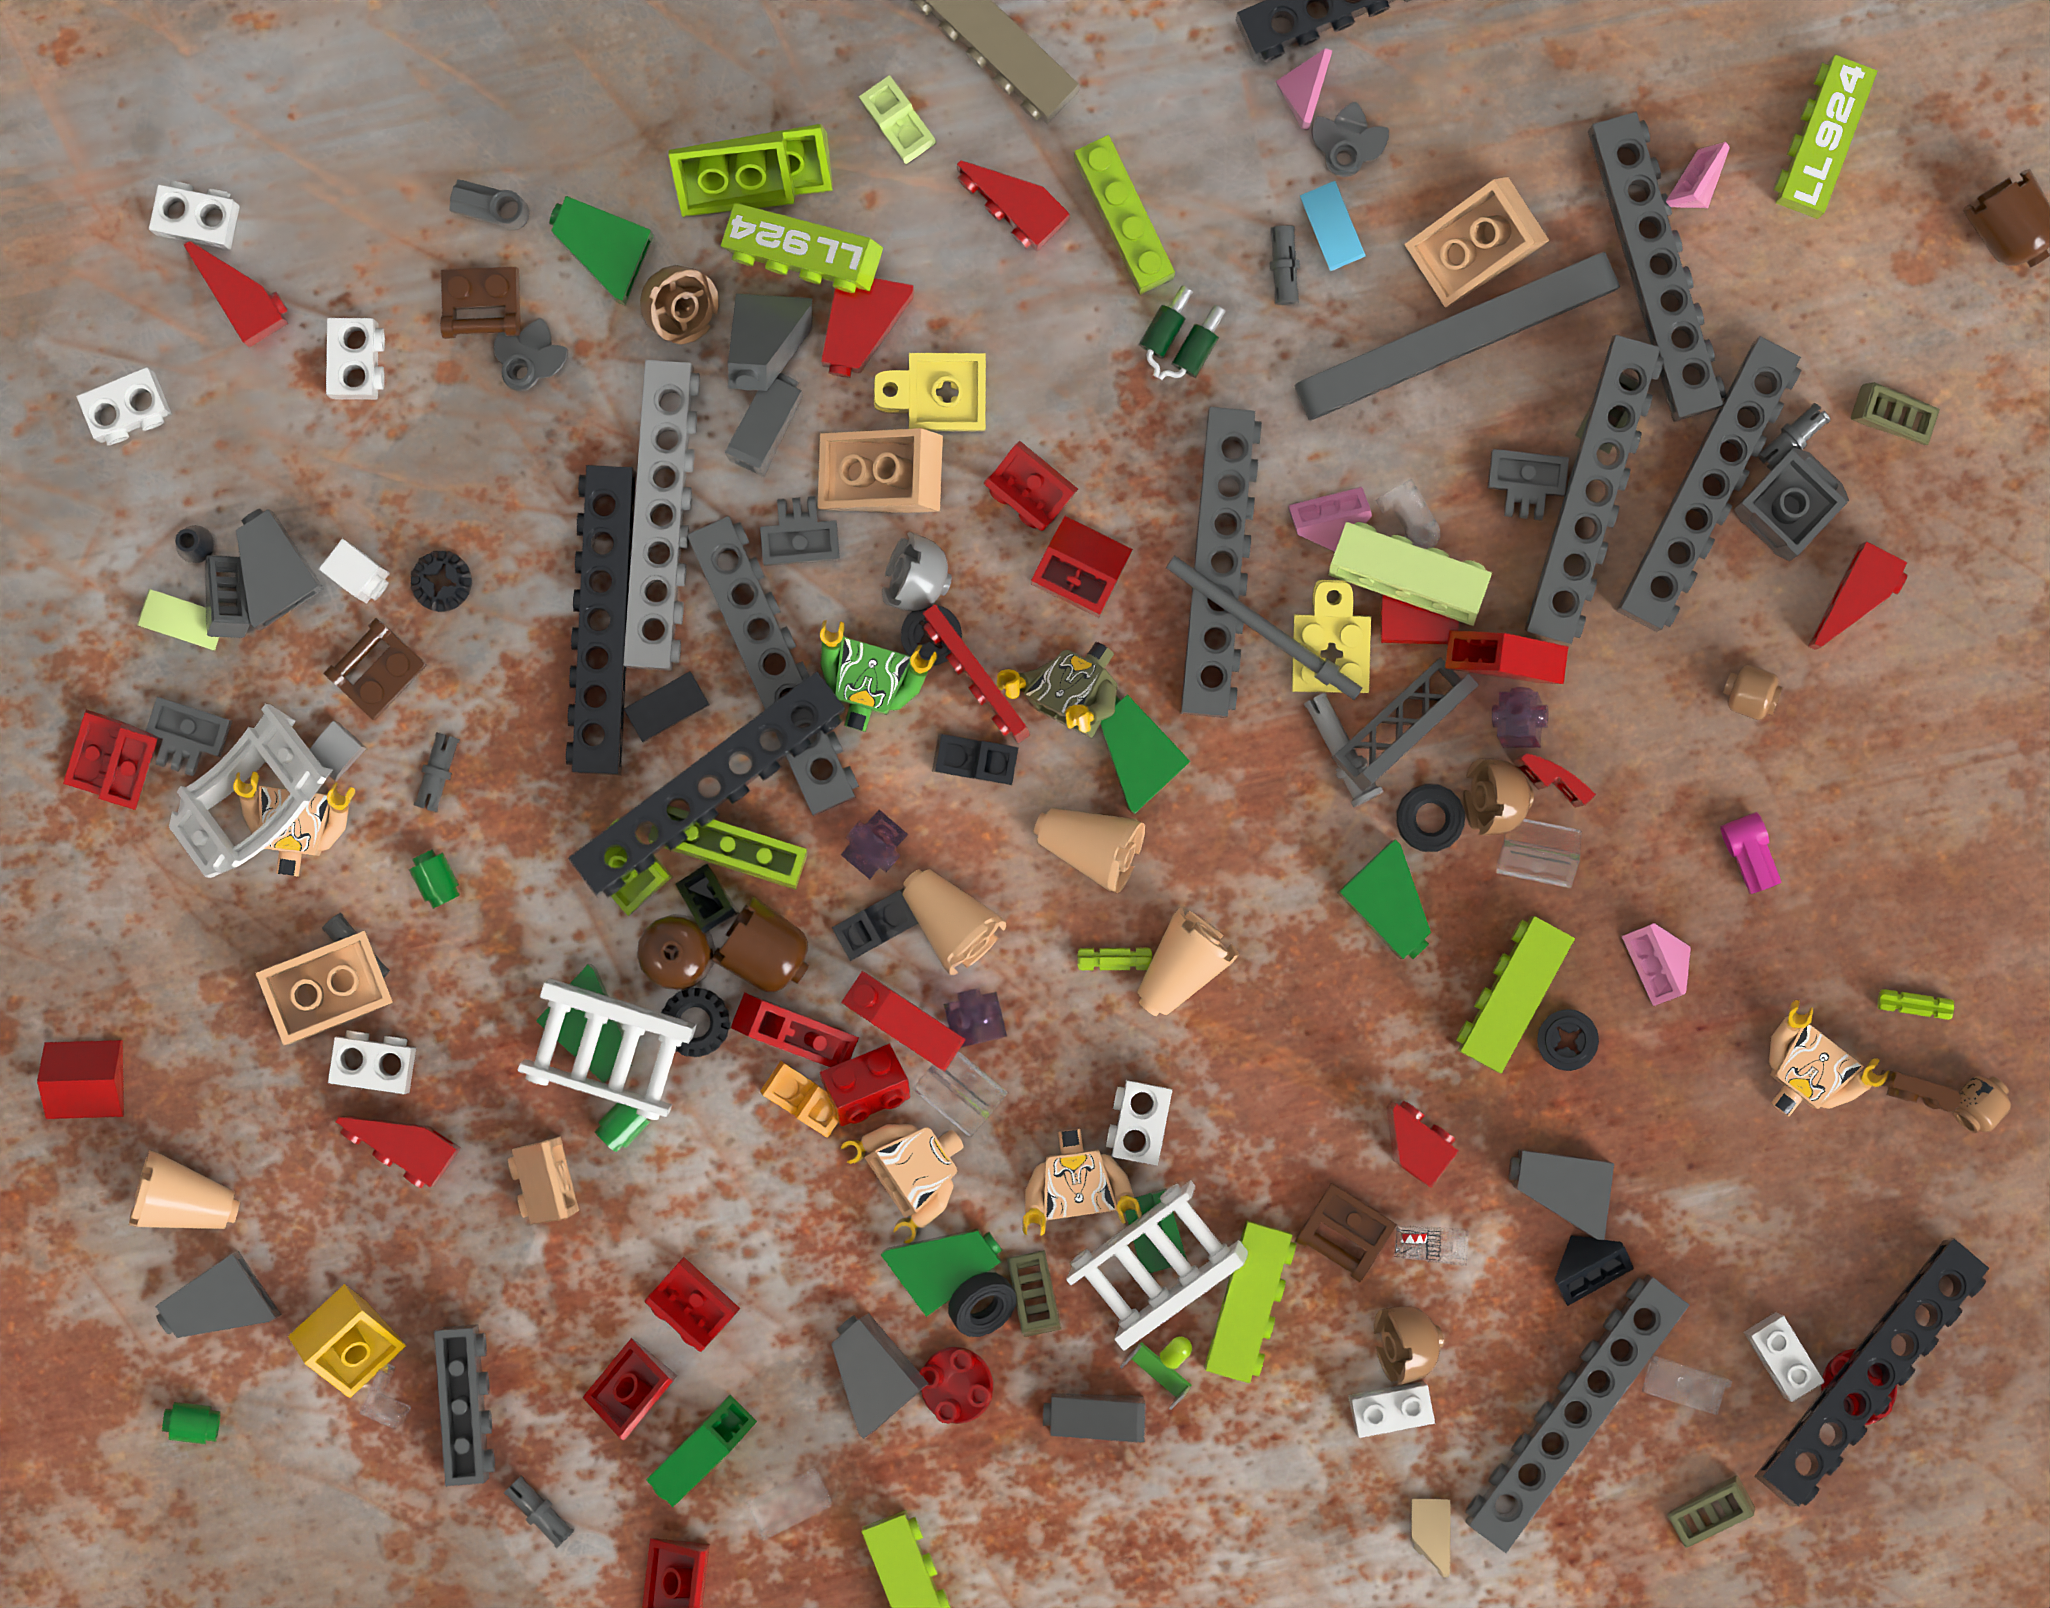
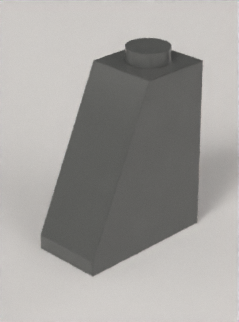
M736 294L728 357V388L763 391L769 389L812 330V298Z
M780 373L767 391H757L725 451L729 461L762 477L765 476L803 397L802 390L797 388L798 381Z
M261 509L251 512L241 520L243 526L236 530L249 620L252 626L260 631L324 590L276 514L269 509L264 512Z
M1518 1149V1156L1511 1157L1508 1178L1509 1180H1514L1513 1187L1590 1236L1600 1240L1605 1239L1614 1163Z
M239 1251L232 1253L155 1306L159 1311V1314L156 1316L159 1324L167 1334L173 1332L176 1338L266 1323L282 1315Z
M869 1313L860 1319H857L855 1315L847 1319L837 1328L840 1336L831 1343L859 1435L863 1439L876 1431L929 1384Z
M1051 1393V1403H1043V1426H1050L1051 1436L1144 1443L1145 1400L1143 1396Z

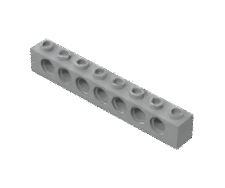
M645 360L623 664L626 668L672 671L673 662H680L681 640L675 639L676 624L682 625L684 602L677 601L678 586L685 587L686 564L680 563L681 548H688L689 542L687 536L689 534V525H683L684 510L691 509L692 487H685L686 472H693L695 457L694 449H688L689 434H696L697 411H691L692 396L699 395L700 373H694V367L691 363ZM667 393H677L681 397L680 406L671 412L663 410L661 408L662 397ZM668 430L676 432L678 434V443L674 448L664 450L658 446V438L661 433ZM664 468L672 469L676 475L674 483L667 488H661L655 483L656 474ZM661 506L669 507L673 512L671 522L665 526L654 524L652 519L654 511ZM658 544L667 545L670 549V557L663 564H654L650 560V551ZM661 582L667 586L666 598L657 603L649 601L647 597L649 586L653 583ZM653 620L663 622L665 627L664 635L656 641L648 640L644 634L645 626Z

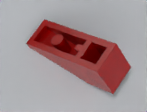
M189 241L184 244L190 257L245 345L250 348L288 325L283 316L288 309L276 291L270 294L262 285L193 242Z
M1867 541L1860 544L1808 647L1814 650L1821 648L1888 599L1892 593L1897 595L1907 579L1908 574L1903 571L1908 562Z
M864 971L860 973L841 1002L944 1072L966 1040Z
M746 992L743 994L730 1028L750 1038L830 1068L850 1060L859 1039L857 1036Z

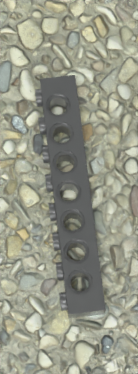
M1637 112L1592 124L1588 134L1650 344L1660 347L1658 356L1664 358L1660 378L1673 422L1717 410L1723 405L1722 398H1726V391L1722 378L1720 376L1715 377L1711 365V362L1715 361L1714 349L1709 339L1704 340L1700 327L1704 325L1703 312L1699 303L1693 304L1689 290L1694 286L1692 275L1688 266L1682 267L1679 252L1683 251L1681 238L1677 230L1671 229L1668 216L1672 215V209L1666 203L1668 199L1667 194H1661L1657 180L1661 179V171L1656 157L1650 158L1646 143L1650 142V134L1647 124L1644 120L1639 121ZM1622 148L1630 149L1635 154V164H1622L1618 160L1617 151ZM1634 184L1642 186L1646 191V200L1643 202L1632 200L1628 194V187ZM1642 221L1652 222L1657 228V236L1652 239L1643 237L1639 231V223ZM1654 257L1664 259L1668 265L1667 274H1655L1650 268V259ZM1663 294H1672L1677 298L1679 302L1677 311L1669 312L1662 307L1660 299ZM1682 330L1688 335L1690 340L1688 348L1681 349L1673 344L1671 340L1673 331ZM1691 366L1698 370L1700 373L1698 385H1690L1684 381L1682 377L1684 367Z
M1613 335L1525 625V631L1572 644L1574 637H1581L1586 621V616L1581 615L1584 601L1591 602L1597 585V579L1592 578L1596 563L1602 565L1608 548V543L1603 541L1607 526L1614 527L1619 512V506L1614 504L1617 491H1624L1631 470L1625 467L1629 453H1636L1642 432L1636 430L1640 416L1646 417L1651 406L1653 395L1647 393L1651 378L1658 380L1663 366L1664 358L1658 356L1660 347L1619 335ZM1625 369L1634 370L1639 377L1638 386L1632 391L1624 390L1619 383V376ZM1614 406L1623 407L1628 415L1626 424L1621 428L1613 427L1608 421V413ZM1603 443L1612 444L1617 452L1615 461L1610 465L1600 463L1597 458V450ZM1592 480L1601 481L1606 489L1605 496L1598 502H1592L1586 496V486ZM1586 516L1593 521L1595 529L1589 538L1581 539L1576 535L1574 527L1578 519ZM1576 553L1583 560V569L1579 574L1570 576L1565 572L1563 563L1568 555ZM1565 590L1572 596V606L1566 612L1560 613L1554 609L1552 600L1557 592Z
M1761 336L1753 342L1723 401V405L1719 408L1616 610L1618 613L1656 632L1662 630L1664 625L1671 627L1680 610V607L1675 605L1681 591L1688 593L1698 573L1693 571V568L1698 558L1705 559L1714 544L1715 539L1710 537L1716 523L1722 526L1730 513L1732 505L1727 503L1733 489L1739 492L1743 487L1750 472L1744 469L1750 456L1757 458L1767 437L1762 435L1767 423L1774 424L1783 409L1784 403L1779 401L1785 388L1791 390L1801 373V369L1796 367L1801 358L1800 356ZM1764 375L1771 380L1772 391L1770 394H1762L1756 389V376ZM1740 409H1747L1753 413L1755 424L1752 428H1745L1738 422L1737 414ZM1722 443H1731L1736 447L1738 457L1735 462H1728L1722 458L1720 454ZM1705 477H1714L1719 481L1721 490L1718 496H1710L1704 491L1703 480ZM1689 510H1695L1702 515L1703 526L1700 530H1693L1687 526L1685 516ZM1671 544H1678L1684 548L1686 559L1683 564H1675L1669 559L1668 549ZM1654 578H1661L1667 582L1669 592L1665 598H1658L1651 592L1650 585Z
M1209 407L1194 569L1238 600L1239 596H1246L1248 573H1241L1242 558H1249L1251 535H1244L1246 520H1253L1255 497H1248L1249 482H1256L1258 459H1251L1252 445L1260 444L1262 421H1255L1256 411ZM1227 440H1236L1241 444L1243 453L1239 458L1229 459L1222 453V444ZM1228 477L1236 480L1239 485V493L1233 497L1223 496L1218 489V482L1221 479ZM1226 515L1235 521L1236 530L1232 534L1222 535L1217 532L1214 522L1219 516ZM1218 553L1228 555L1232 560V569L1227 573L1216 572L1211 566V558ZM1192 587L1181 714L1227 718L1228 710L1236 709L1237 687H1231L1232 672H1239L1241 649H1234L1235 634L1243 633L1244 623L1226 610L1220 612L1212 610L1208 605V597ZM1217 629L1224 634L1226 641L1221 649L1213 650L1207 647L1204 642V635L1208 630ZM1207 667L1218 669L1222 675L1221 684L1215 688L1206 687L1200 677L1203 669Z
M727 516L687 534L766 710L777 702L786 690L794 689L810 676L803 661L797 664L794 661L790 650L796 647L788 627L780 629L774 615L781 611L772 591L764 594L759 580L765 578L756 556L749 559L743 545L750 542L741 522L733 524L731 518ZM731 550L738 554V564L732 570H722L718 566V558L722 552ZM741 585H748L754 589V598L748 605H738L734 602V591ZM756 620H764L770 625V633L763 640H754L749 635L750 625ZM771 655H781L786 661L784 671L779 675L768 674L764 667L766 659ZM799 708L791 714V720L797 727L804 724L811 725L813 715L809 710ZM820 730L817 732L816 740L808 749L795 758L790 753L786 756L813 816L856 798L853 789L859 787L851 767L843 768L837 754L842 753L843 749L834 731L824 735ZM776 733L779 742L782 746V738L778 733ZM819 759H827L833 766L832 775L822 781L815 779L811 772L813 763Z
M1647 1274L1643 1280L1638 1277L1632 1283L1625 1294L1629 1300L1620 1311L1615 1308L1609 1314L1602 1326L1606 1331L1598 1342L1592 1339L1580 1355V1358L1583 1360L1575 1373L1569 1370L1557 1386V1389L1561 1392L1552 1404L1546 1401L1534 1417V1420L1538 1423L1529 1435L1523 1432L1511 1448V1451L1515 1454L1506 1466L1500 1463L1488 1479V1482L1492 1485L1482 1497L1480 1494H1477L1468 1505L1465 1513L1469 1516L1465 1522L1504 1553L1508 1552L1689 1307L1687 1302L1652 1276ZM1641 1308H1648L1652 1314L1650 1324L1645 1328H1636L1633 1322L1635 1312ZM1618 1339H1626L1629 1344L1628 1354L1622 1359H1614L1610 1353L1612 1343ZM1595 1370H1603L1606 1374L1605 1385L1601 1389L1591 1390L1587 1384L1589 1374ZM1572 1401H1579L1583 1405L1582 1416L1575 1421L1567 1420L1564 1415L1565 1407ZM1549 1432H1556L1561 1438L1559 1447L1552 1452L1544 1451L1541 1446L1542 1438ZM1527 1463L1535 1464L1538 1468L1537 1477L1528 1483L1521 1482L1518 1477L1519 1469ZM1510 1494L1514 1496L1515 1505L1510 1512L1502 1514L1496 1511L1495 1503L1501 1495Z

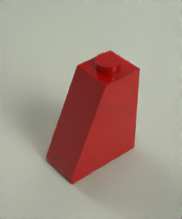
M874 278L870 291L856 288L855 293H849L835 288L821 360L823 367L829 368V374L850 378L852 372H862L912 301L914 285Z
M1450 631L1445 669L1533 683L1564 684L1569 646L1508 633Z

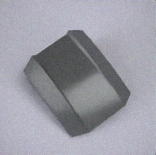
M1793 448L1734 510L1741 523L1745 524L1775 555L1790 562L1805 549L1848 503L1849 498L1843 484L1812 454Z

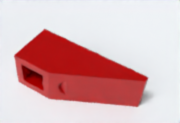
M962 160L957 163V171L960 173L957 177L958 181L972 195L978 191L987 200L984 204L986 210L999 222L1004 218L1014 228L1010 232L1011 235L1025 249L1031 245L1038 251L1070 220V213L1043 186Z
M341 1116L335 1121L343 1127L340 1133L357 1145L361 1141L368 1144L374 1149L372 1152L373 1157L389 1167L394 1162L406 1171L403 1177L421 1189L424 1185L430 1188L435 1186L461 1149V1147L430 1126Z

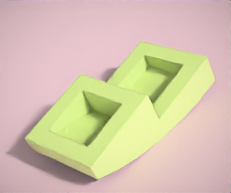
M890 75L859 96L860 101L905 165L937 143L929 129L914 111L910 101Z
M151 589L148 590L137 622L138 626L215 651L219 637L207 636L206 607Z

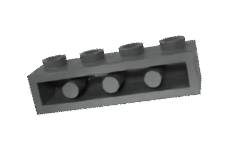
M478 1324L440 1327L434 1331L445 1486L484 1484L489 1479V1472H495L494 1450L487 1449L486 1434L492 1433V1415L490 1410L484 1409V1395H489L490 1391L488 1372H482L481 1356L487 1355L485 1333H479Z

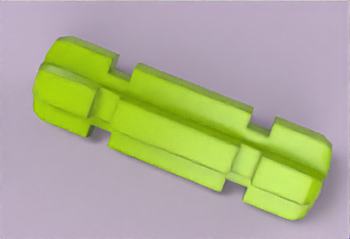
M1080 948L1077 953L1078 969L1081 971L1094 970V967H1100V970H1130V966H1136V970H1148L1152 961V950L1150 948H1136V951H1130V948H1099V952H1094V948Z
M1887 989L1880 990L1877 1004L1880 1010L1895 1011V1009H1898L1900 1013L1927 1017L1934 1015V1018L1948 1020L1952 1018L1954 1013V1001L1952 999L1937 997L1935 1000L1933 996L1907 992L1898 994L1897 991Z

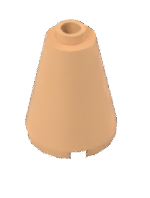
M1051 808L1047 814L1042 812L1039 815L1035 824L1034 834L1038 835V844L1108 891L1119 893L1126 885L1134 869V866L1130 864L1134 854L1139 855L1145 835V824L1137 819Z
M918 869L903 883L906 887L902 894L942 966L950 975L959 973L954 967L961 963L966 968L974 964L999 939L994 934L998 926L1003 931L1006 928V921L1001 916L931 869L924 872Z
M1179 907L1173 914L1137 991L1141 997L1139 1004L1154 1016H1157L1159 1013L1168 1015L1231 965L1239 955L1237 949L1232 943L1226 949L1220 943V939L1224 936L1191 911L1184 915L1183 908Z
M149 1150L136 1190L135 1207L131 1210L129 1225L157 1228L225 1229L227 1222H235L240 1201L234 1200L235 1192L158 1152Z

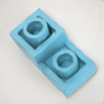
M1336 181L1300 195L1330 271L1366 256Z

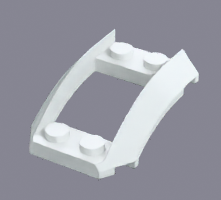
M265 704L261 710L264 715L254 728L248 727L233 748L212 769L189 786H180L177 790L181 800L178 812L172 811L169 828L205 877L211 878L236 868L267 847L295 821L333 771V769L321 766L292 728L296 720L272 705ZM267 762L290 795L258 830L243 842L234 846L208 809L215 806L234 791L233 784L237 772H240L241 781L245 782L251 777L252 772L258 771Z

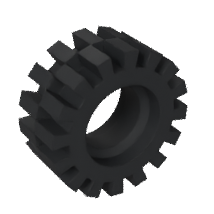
M688 988L675 993L673 997L669 998L661 1013L681 1019L682 1014L687 1009L698 1007L708 1014L710 1018L708 1031L701 1037H693L689 1043L682 1042L681 1046H677L675 1050L683 1056L701 1057L716 1051L726 1040L731 1023L729 1021L730 1014L724 1001L715 995L714 992L703 988Z

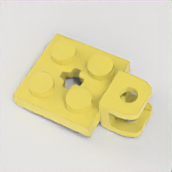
M909 353V370L883 371L875 376L874 407L884 413L909 412V429L985 431L986 353ZM943 382H950L951 388L958 390V396H953L950 403L943 402V398L936 395V389H942ZM893 387L897 394L893 397H887L883 393V389Z
M1320 579L1315 583L1313 589L1312 614H1294L1293 639L1324 661L1326 658L1321 657V650H1326L1328 643H1335L1336 649L1342 651V657L1335 660V664L1340 667L1338 671L1362 687L1360 693H1369L1371 616L1353 615V591L1349 583L1343 580ZM1337 590L1339 592L1338 600L1332 603L1328 602L1326 599L1328 592ZM1292 657V692H1341L1330 683L1326 686L1314 677L1315 673Z

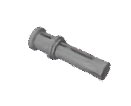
M1323 693L1313 698L1312 701H1307L1304 706L1308 709L1332 756H1334L1350 739L1331 706L1327 694ZM1354 748L1345 755L1360 773L1368 765L1367 759L1363 755L1358 756ZM1339 765L1335 769L1337 778L1343 779L1353 798L1351 802L1353 808L1384 792L1381 786H1376L1375 782L1362 791Z

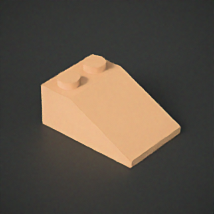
M1509 177L1493 179L1404 245L1444 307L1447 308L1519 263L1550 240Z
M922 428L820 433L817 509L895 513L940 511L943 436Z
M365 931L256 973L283 1045L300 1041L393 1003Z
M561 1136L512 1149L514 1157L508 1158V1163L513 1180H520L523 1194L517 1197L523 1218L529 1216L530 1224L568 1218L579 1211Z

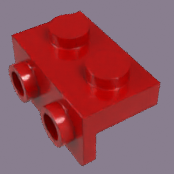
M1018 441L996 470L984 481V485L989 488V493L995 500L1011 506L1019 513V518L1024 524L1033 529L1037 528L1040 531H1044L1056 519L1078 491L1076 486L1021 441Z
M890 1043L819 1072L822 1084L836 1110L840 1126L860 1123L867 1119L869 1115L884 1109H894L911 1097L908 1078Z
M685 1257L677 1263L644 1300L656 1317L666 1321L680 1334L681 1339L686 1344L693 1346L699 1352H702L741 1309Z

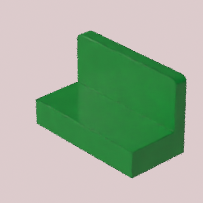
M1166 1188L1134 1197L1139 1203L1142 1215L1162 1202L1160 1196L1166 1191ZM1135 1210L1125 1211L1128 1225L1138 1219ZM1171 1212L1157 1224L1187 1260L1175 1216ZM1145 1233L1133 1240L1138 1259L1149 1273L1172 1267Z

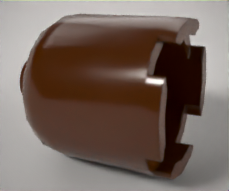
M2027 169L2020 173L2022 180L2012 183L2011 179L2008 178L1977 197L1980 202L1978 207L1974 208L1970 204L1963 209V212L1993 257L1999 263L2006 266H2017L2027 262L2029 267H2033L2050 256L2047 251L2050 247V204L2032 171Z
M754 896L751 898L749 905L743 907L725 935L729 937L721 949L717 947L712 956L713 962L765 992L782 990L790 981L798 984L809 967V964L804 962L808 952V941L805 934Z
M672 914L655 920L644 930L638 941L637 958L641 970L650 981L665 989L684 990L696 986L707 977L714 965L712 956L716 948L711 933L709 931L706 933L701 931L694 918L686 915ZM669 945H675V946H676V947H675L674 949H672V950L669 949V948H667V946H669ZM679 950V955H678V957L675 959V954H674V953ZM665 952L670 953V959L665 956Z

